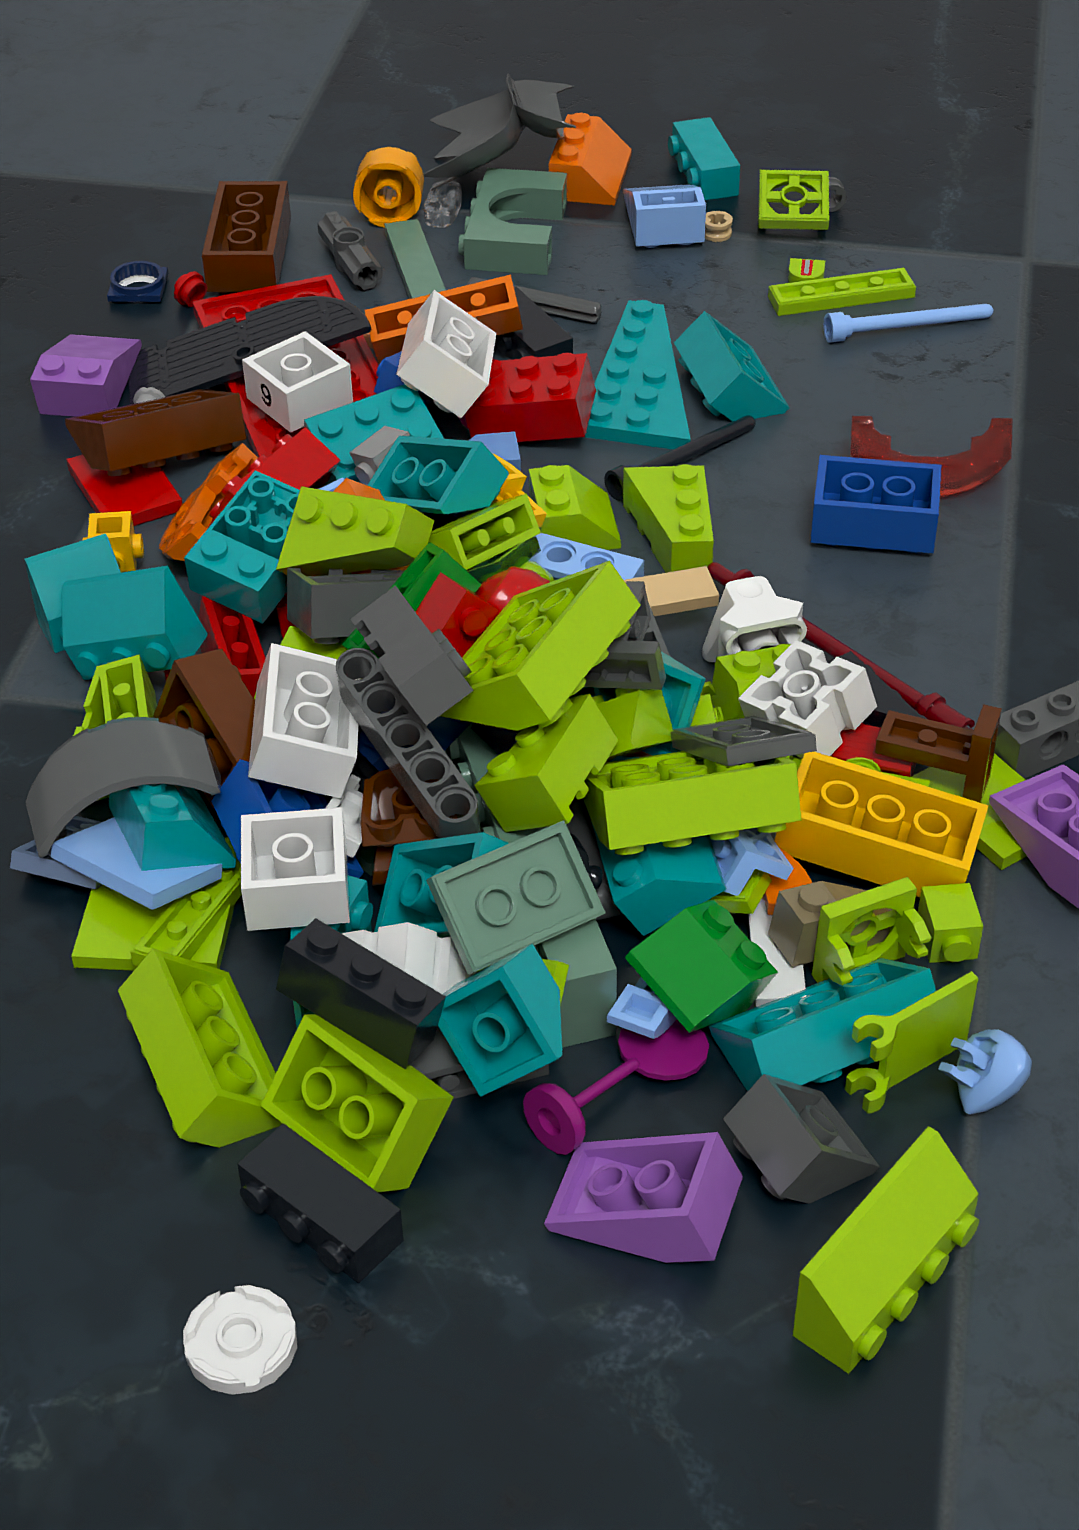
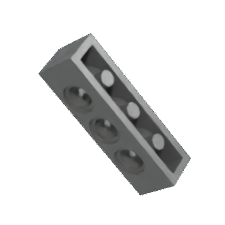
M1079 681L1001 713L995 754L1024 779L1079 755Z

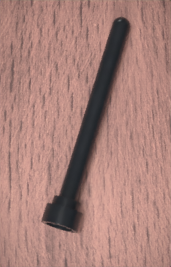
M746 415L637 467L676 466L752 430L756 425L754 417ZM620 465L605 473L604 483L606 489L615 500L620 501L623 499L624 468L631 466Z

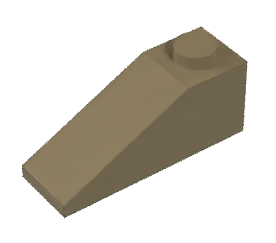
M825 881L781 890L778 893L768 934L792 967L813 962L821 907L867 890ZM883 908L873 910V913L879 915L893 909ZM871 920L857 925L850 936L863 932L869 926ZM890 927L878 931L868 941L867 947L883 942L889 935ZM845 942L850 951V945L847 942Z

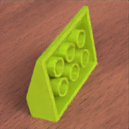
M610 560L514 595L462 657L472 671L465 679L474 691L440 716L515 731L535 725L543 728L555 722L563 713L562 705L570 696L584 687L586 684L584 677L591 668L600 664L608 656L607 648L614 639L623 635L630 628L629 620L641 606Z
M680 751L606 762L599 773L593 775L590 771L584 781L589 790L583 800L598 839L609 850L614 849L615 854L618 855L640 853L644 851V845L662 842L664 847H682L692 843L691 837L710 835V839L713 840L733 839L739 836V830L756 827L757 831L762 833L778 832L786 829V823L802 821L796 762L786 757L725 766Z

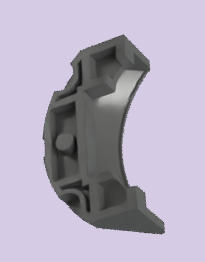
M127 717L107 721L106 724L92 729H85L68 739L47 759L46 764L38 773L33 784H31L26 798L27 811L39 857L42 858L50 855L51 846L54 841L67 837L66 825L75 815L88 805L113 792L147 784H171L195 788L209 793L211 796L221 793V775L204 734L191 727L184 729L176 725L159 722V718Z

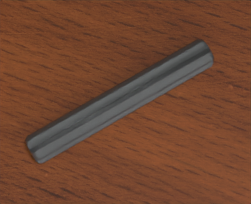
M471 277L467 285L486 281V279ZM513 285L519 288L546 314L593 324L597 323L601 317L602 307L599 302Z

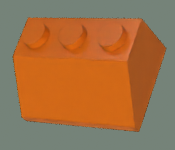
M586 113L567 114L565 122L576 127L564 128V138L557 140L550 158L549 172L567 173V201L615 205L632 156V149L600 117L590 116Z

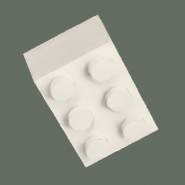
M434 290L408 323L396 375L401 377L403 383L410 389L420 390L432 398L441 410L448 413L453 412L462 418L489 385L496 332Z
M271 643L257 682L248 777L336 798L342 797L357 759L358 723L340 696L336 674V661L338 659Z

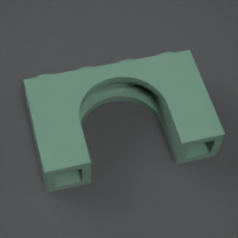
M487 168L483 181L477 182L476 198H472L471 216H466L465 234H460L458 251L459 255H464L465 269L548 275L552 260V226L516 224L505 221L517 218L563 220L567 206V173Z

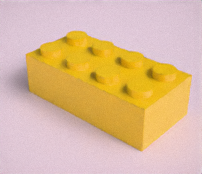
M818 752L804 753L797 771L802 821L786 823V829L776 833L775 843L779 848L792 857L880 885L908 877L917 888V897H920L921 887L966 882L989 805Z

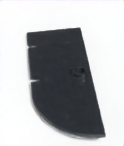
M307 296L276 302L245 313L246 320L237 322L236 317L169 339L166 341L167 347L158 349L157 344L141 349L129 376L130 403L134 404L133 398L135 393L142 387H153L167 397L199 389L204 390L244 376L242 359L304 331L326 347L371 332V325L366 315L358 307L338 298Z

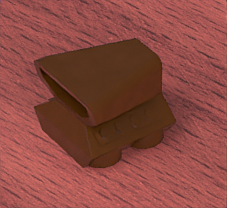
M390 769L380 771L370 779H365L361 813L362 845L375 846L372 886L385 885L394 845L438 839V837ZM430 779V780H427V781H425V782H426V783H434V782H437V781H439V780H437V779ZM455 814L450 816L449 818L458 819L464 817L465 815Z

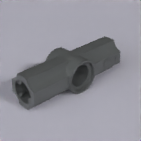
M337 211L325 213L324 218L317 223L318 234L334 255L336 269L339 272L346 273L354 285H359L363 290L374 288L378 280L382 278V267L365 245L363 231L357 227H352L346 217L340 216Z

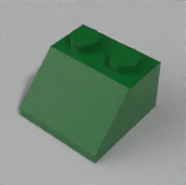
M715 900L685 908L629 951L625 957L689 1033L747 1011L778 973L767 960L763 949L747 938L734 923L730 912L718 905Z

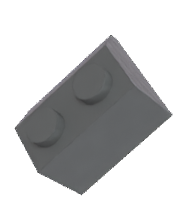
M763 1074L723 1118L735 1135L733 1143L744 1156L755 1162L763 1173L761 1181L765 1188L781 1200L787 1198L810 1204L874 1174L880 1167L824 1093L812 1088Z

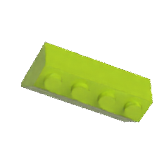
M152 949L121 985L118 992L127 1011L126 1016L132 1023L141 1045V1052L147 1059L157 1083V1090L162 1096L170 1114L173 1129L179 1138L191 1143L197 1142L220 1148L281 1126L283 1123L260 1106L276 1073L229 972Z
M929 1126L800 1272L793 1336L848 1374L863 1357L871 1360L877 1354L886 1338L888 1326L894 1319L902 1322L910 1314L918 1299L917 1291L926 1281L934 1284L939 1279L948 1264V1254L956 1244L962 1248L966 1246L979 1225V1219L974 1216L979 1193L938 1131Z

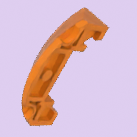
M243 443L213 467L205 481L189 495L171 520L159 544V549L162 550V553L168 559L185 562L184 557L204 534L212 521V518L209 516L210 511L224 498L221 494L222 489L235 476L238 475L242 479L248 474V468L258 457Z

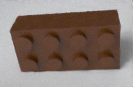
M219 181L202 252L207 292L230 294L279 284L291 221L287 181Z

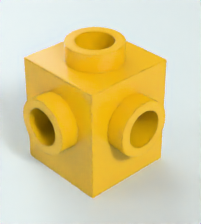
M131 511L89 514L88 537H83V540L106 533L121 573L135 571L137 569V559L144 558V544L142 534H135Z

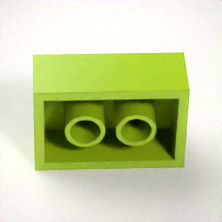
M308 1014L303 1016L260 1106L377 1192L409 1188L454 1097L413 1066L409 1065L404 1069L318 1015Z

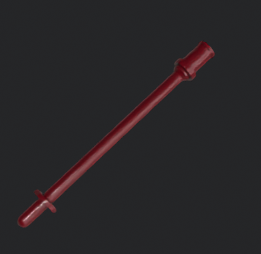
M712 562L707 566L712 579L724 587L730 581L754 577L752 572L747 569H741L735 574L717 562ZM802 617L807 627V633L804 638L834 658L851 651L864 664L869 665L875 674L890 688L896 690L902 699L920 715L925 716L928 720L973 730L971 728L975 725L974 720L965 717L948 706L945 698L938 693L921 694Z

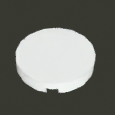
M244 1285L234 1287V1292H227L223 1295L218 1291L206 1297L191 1312L183 1330L185 1358L194 1377L211 1390L231 1395L255 1392L274 1383L290 1367L297 1349L296 1324L286 1302L268 1289Z

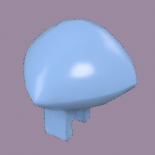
M993 1029L973 1034L967 1041L953 1038L950 1046L960 1051L957 1066L941 1062L938 1068L939 1071L958 1083L959 1096L965 1113L975 1114L986 1112L1001 1105L1017 1094L1030 1077L1032 1061L1025 1047L1017 1039L999 1029Z

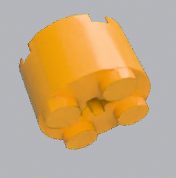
M395 147L379 148L369 151L364 156L357 171L353 199L358 211L369 218V222L385 228V223L407 221L417 213L420 208L424 188L423 171L417 157L411 152Z

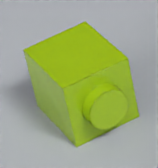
M970 883L921 887L918 914L924 920L931 936V941L924 943L929 951L927 955L929 963L978 959L983 923Z

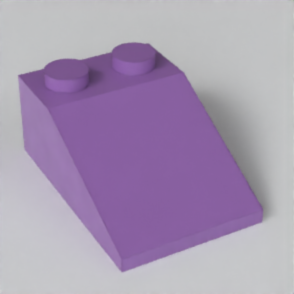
M70 334L41 354L30 378L39 413L76 417L117 408L142 347L141 340Z
M1063 764L990 795L989 804L1047 885L1079 909V775Z
M718 1132L582 1142L574 1150L544 1224L548 1231L665 1263L714 1261L743 1176Z

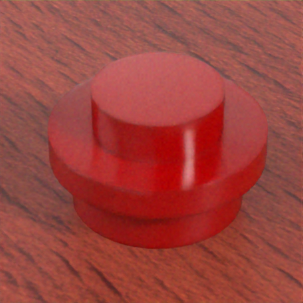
M196 271L181 275L174 286V298L182 305L187 304L193 307L192 301L202 300L207 293V284L204 282L203 276Z

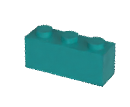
M711 117L673 122L672 136L668 137V149L670 155L676 158L679 171L684 172L687 177L688 185L701 187L704 200L738 196L740 164Z

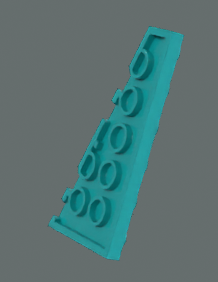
M628 300L594 383L596 393L585 437L673 450L690 442L691 438L665 308L663 304H655L647 300Z

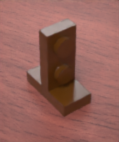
M983 704L974 730L888 710L876 740L875 753L966 775L963 798L981 803L991 776L1002 708Z

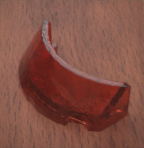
M852 416L850 457L941 465L940 497L956 495L973 489L991 479L1011 460L1013 418H992L989 429L982 436L971 437L970 450L944 457L911 456L891 450V436L882 435L875 429L872 416Z

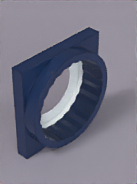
M132 261L116 267L110 275L111 284L107 294L108 302H161L169 274L168 267H160L149 261ZM134 282L151 283L141 287H126Z

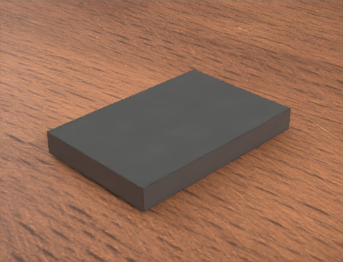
M756 716L673 729L671 732L672 748L725 766L817 751L816 736L812 732Z

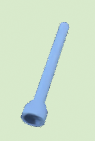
M978 304L851 318L850 315H844L843 312L825 314L823 328L828 343L845 341L846 337H851L852 333L985 319L992 316L993 308L990 304Z

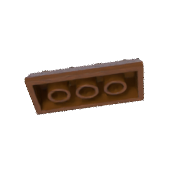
M199 389L65 419L68 431L90 467L107 471L108 476L129 474L132 472L131 466L142 464L143 468L163 466L166 464L165 458L176 456L177 460L197 458L200 456L199 450L207 448L210 449V452L230 450L233 448V442L246 439L239 393Z

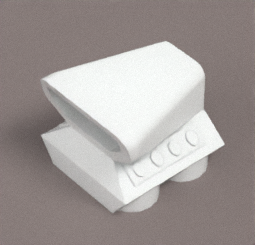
M762 576L728 582L702 647V657L708 662H716V657L736 654L740 651H753L775 647L780 644H792L795 640L801 642L807 633L806 624L802 619L803 603L776 596L768 580Z

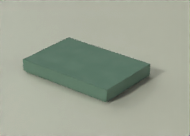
M564 820L426 880L468 975L490 966L532 943L533 945L539 944L605 914V910Z

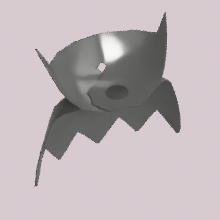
M508 73L505 80L507 90L430 119L431 122L438 126L461 133L441 150L434 159L455 158L423 174L424 177L432 178L450 177L431 190L462 177L510 151L518 142L525 127L545 137L564 138V128H575L576 126L562 121L557 93L573 88L574 85L527 79L514 81Z

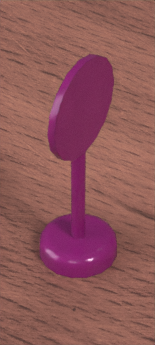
M678 1019L662 1035L655 1039L621 1028L618 1049L624 1063L575 1097H572L567 1091L556 1084L541 1083L526 1093L523 1106L530 1128L548 1149L557 1154L566 1155L582 1144L586 1134L585 1119L580 1108L634 1071L648 1078L664 1081L683 1079L697 1073L707 1060L709 1043L705 1033L701 1029L689 1033Z

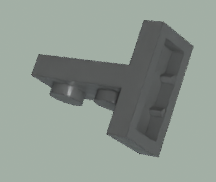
M626 581L627 586L641 606L629 620L630 628L623 635L614 639L607 648L608 656L600 664L591 668L584 677L586 679L584 687L662 690L666 674L660 643L658 641H643L651 619L644 581Z

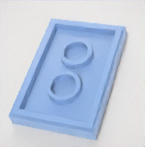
M114 817L54 841L51 846V858L151 910L222 878V864L141 871Z

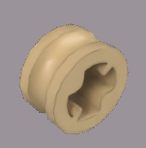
M723 211L707 212L705 239L712 242L728 240L732 236V216Z

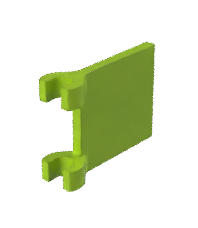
M972 971L894 1015H865L854 1022L852 1038L856 1043L866 1037L877 1038L871 1042L869 1056L874 1061H879V1068H858L851 1071L846 1077L845 1090L849 1095L860 1089L871 1091L865 1094L862 1108L867 1114L874 1113L882 1108L885 1103L886 1093L890 1087L957 1050V1048L950 1046L953 1038L967 1041L978 977Z

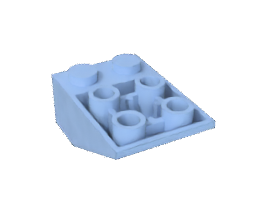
M689 184L623 189L636 247L654 248L667 244L687 246L693 243L705 242L706 203L701 187Z

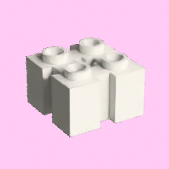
M795 640L773 662L776 672L771 678L761 675L738 698L745 717L756 716L810 731L816 736L817 751L814 752L831 756L843 743L840 735L842 730H855L877 707L864 667L836 657L829 664L822 650ZM802 753V754H796L795 756H797V757H799V758L802 759L803 756H804V753Z
M409 922L378 927V932L373 933L366 930L341 933L441 994L458 982L476 973L467 974L451 937H437L436 931Z

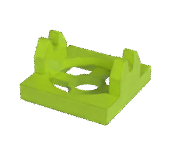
M760 170L758 227L764 229L828 230L829 171ZM787 185L781 191H773L776 188ZM805 187L813 190L814 192H807ZM789 192H799L804 197L799 201H790L786 199L785 195ZM768 202L782 203L785 207L789 208V214L776 213L769 206ZM806 203H818V208L813 213L800 214V208Z
M908 877L821 907L812 976L817 983L830 978L833 982L842 986L853 982V977L849 970L877 959L884 958L894 961L905 957L906 953L917 959L928 955L929 951L924 943L930 942L931 936L924 920L914 909L917 888ZM883 908L893 909L891 911L879 915H875L873 913V910ZM871 920L869 926L863 932L850 936L857 925ZM890 927L889 935L883 942L867 947L868 941L878 931ZM845 942H847L850 945V951Z

